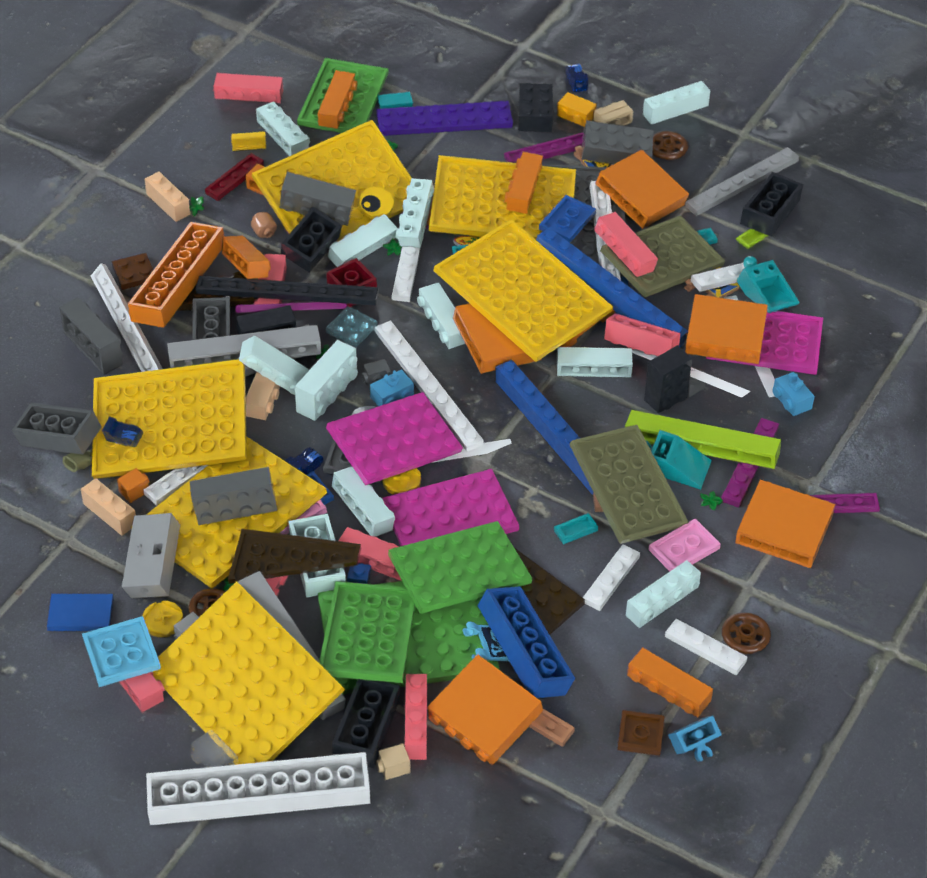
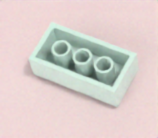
M337 340L296 384V412L314 421L325 413L326 408L335 402L341 391L343 392L349 382L354 380L358 374L356 348Z
M328 514L288 521L289 535L335 541ZM344 568L300 574L306 598L318 596L320 592L334 590L336 581L346 582Z

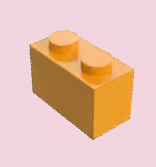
M567 92L558 102L557 116L585 127L586 121L594 119V111L597 104Z

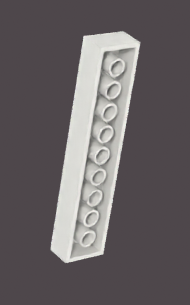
M365 752L146 773L147 806L150 825L370 804V788Z

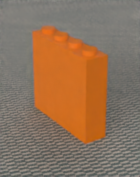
M643 150L600 171L595 182L642 229L684 206L689 196V193Z
M695 294L685 353L759 364L768 305Z
M470 303L455 307L453 320L480 373L495 371L496 366L511 359L517 366L535 362Z
M760 479L737 530L735 543L811 568L833 517L835 504Z
M478 654L427 707L429 719L437 726L440 724L450 737L458 738L466 749H472L481 761H487L491 765H494L543 711L542 702Z

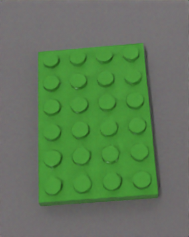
M325 58L297 119V125L343 133L368 122L378 95H380L388 76V69ZM335 71L354 73L355 81L358 82L356 91H353L352 101H349L348 111L344 113L343 123L340 122L338 129L318 126V111Z
M498 521L396 547L388 551L390 560L420 614L483 597L486 589L519 587L531 584L532 582L530 573Z
M335 582L319 664L332 677L403 682L415 603L406 587Z

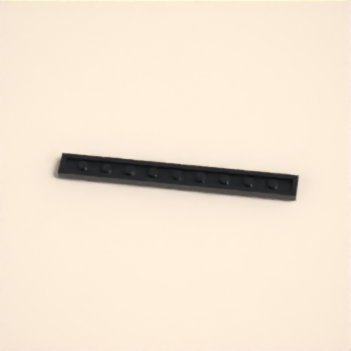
M199 276L196 294L376 306L379 289L378 287Z

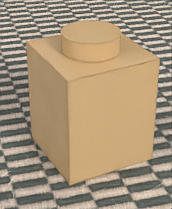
M403 744L378 751L379 760H376V765L379 773L383 772L385 780L410 773V759Z

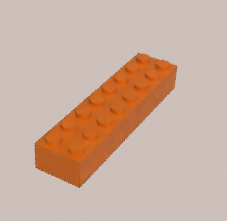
M195 222L189 223L129 301L128 308L131 322L163 328L167 325L197 284L199 276L204 275L221 252L224 237L223 227Z

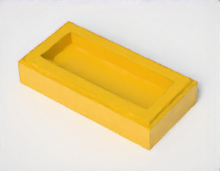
M265 132L231 134L232 151L266 148Z

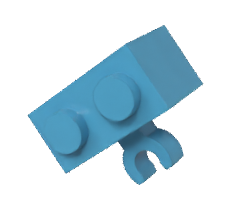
M402 369L397 372L394 370L393 374L389 376L386 374L383 379L370 384V398L377 406L414 395V383Z
M791 372L775 379L772 392L792 416L812 409L815 396L806 387L803 380H800L797 373Z
M713 716L704 717L668 734L676 754L686 753L695 748L694 756L698 762L703 761L702 751L706 752L707 757L713 756L712 750L705 743L722 735Z

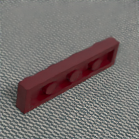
M250 153L206 187L205 194L219 201L244 182L246 175L256 164L264 166V160Z

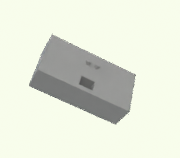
M172 513L134 516L122 588L130 598L169 596L180 524Z

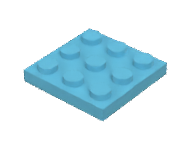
M143 616L82 634L99 687L161 669Z

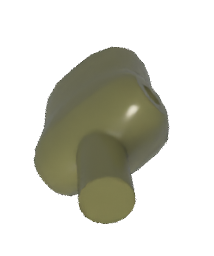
M92 448L85 451L83 455L70 453L64 456V466L72 472L84 470L92 464Z

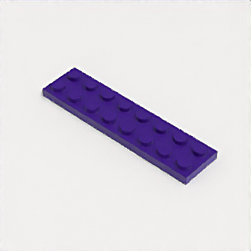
M509 101L376 109L378 129L383 136L513 128Z

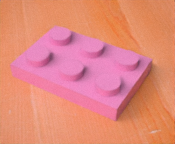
M693 519L688 524L651 543L648 550L670 572L686 560L692 565L720 549L721 544L696 519Z

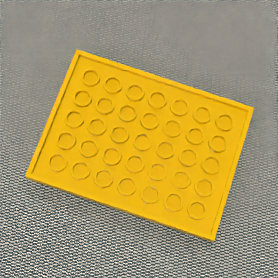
M373 120L252 173V178L289 234L303 219L304 215L280 208L281 190L287 172L356 190L348 226L342 225L341 234L337 242L342 240L347 234L357 231L360 226L367 225L372 221L359 208V197L365 189L376 186L389 191L394 200L393 210L387 216L391 218L404 211L403 201L407 199L406 190L412 179Z
M439 155L429 231L482 237L512 219L536 240L537 236L543 232L539 230V224L565 195L574 198L576 170L542 166L528 212L524 214L506 210L507 202H504L505 194L509 192L510 180L513 181V170L517 169L516 163Z
M512 219L434 266L433 270L535 362L613 310V306Z
M239 359L94 378L93 411L101 425V429L92 441L93 479L123 476L135 468L141 473L247 460L245 364L240 362ZM123 429L125 431L137 432L134 440L125 437L121 438L120 435L123 433Z
M247 436V460L208 465L146 514H173L180 524L174 562L212 589L230 574L242 529L280 533L289 525L288 521L296 520L327 494L324 486ZM269 467L275 491L277 511L198 525L191 499L190 481Z
M238 582L233 584L158 656L161 669L152 671L155 680L161 681L169 695L235 765L273 761L345 690Z

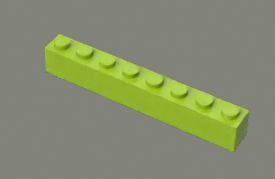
M631 410L625 427L638 425L644 439L653 445L659 431L662 430L681 437L704 455L775 469L780 455L781 439Z

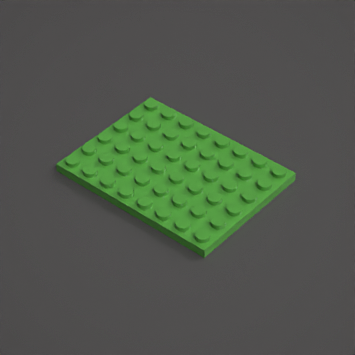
M403 581L374 584L384 586L395 585V587H405ZM334 590L318 593L324 636ZM482 597L420 614L415 605L403 682L388 683L405 687L406 674H427V684L453 680L473 660L472 655H476L475 650L477 648L483 649L478 634L466 637L463 633V628H467V622H474L477 625H488L478 608ZM488 661L499 669L498 661ZM333 677L345 689L342 695L352 694L357 679Z

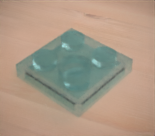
M348 306L326 327V333L356 348L375 329V326H378V321Z

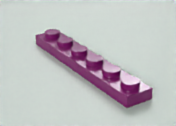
M761 418L753 434L774 438L779 424ZM739 462L721 497L723 502L739 508L760 466Z

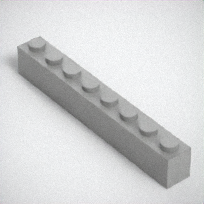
M313 325L167 343L170 368L238 360L242 342L253 336H257L290 358L321 354L318 326Z
M258 571L238 581L319 663L320 660L261 572ZM342 693L319 715L322 720L344 709L345 698Z

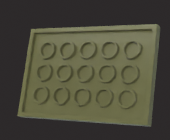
M681 215L635 233L658 258L653 272L636 277L607 244L603 245L600 250L644 298L691 279L692 275L722 267L725 263V260Z
M638 425L575 439L570 442L569 445L620 544L678 529L689 523Z

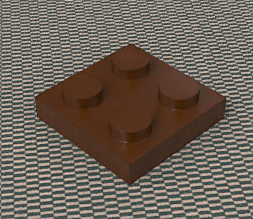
M147 253L112 261V267L122 290L143 285L153 272Z
M622 710L617 750L660 756L665 716Z

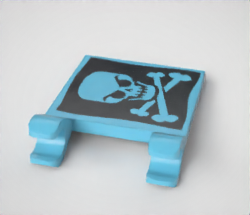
M474 622L466 623L467 628H463L464 635L470 637L478 634L483 649L477 648L475 650L476 655H480L486 661H509L488 625H477Z

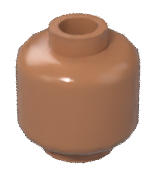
M267 212L256 213L251 221L252 229L260 238H269L276 231L277 224Z

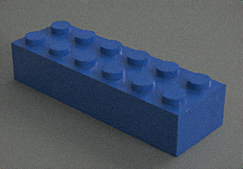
M519 586L486 589L478 604V608L525 689L536 698L566 695L575 677L522 588Z

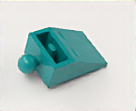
M747 256L744 259L743 266L745 268L736 281L744 294L752 301L768 305V313L800 303L773 260L757 264V259L753 256Z
M662 430L659 431L653 447L646 441L666 479L701 490L712 461L681 437Z

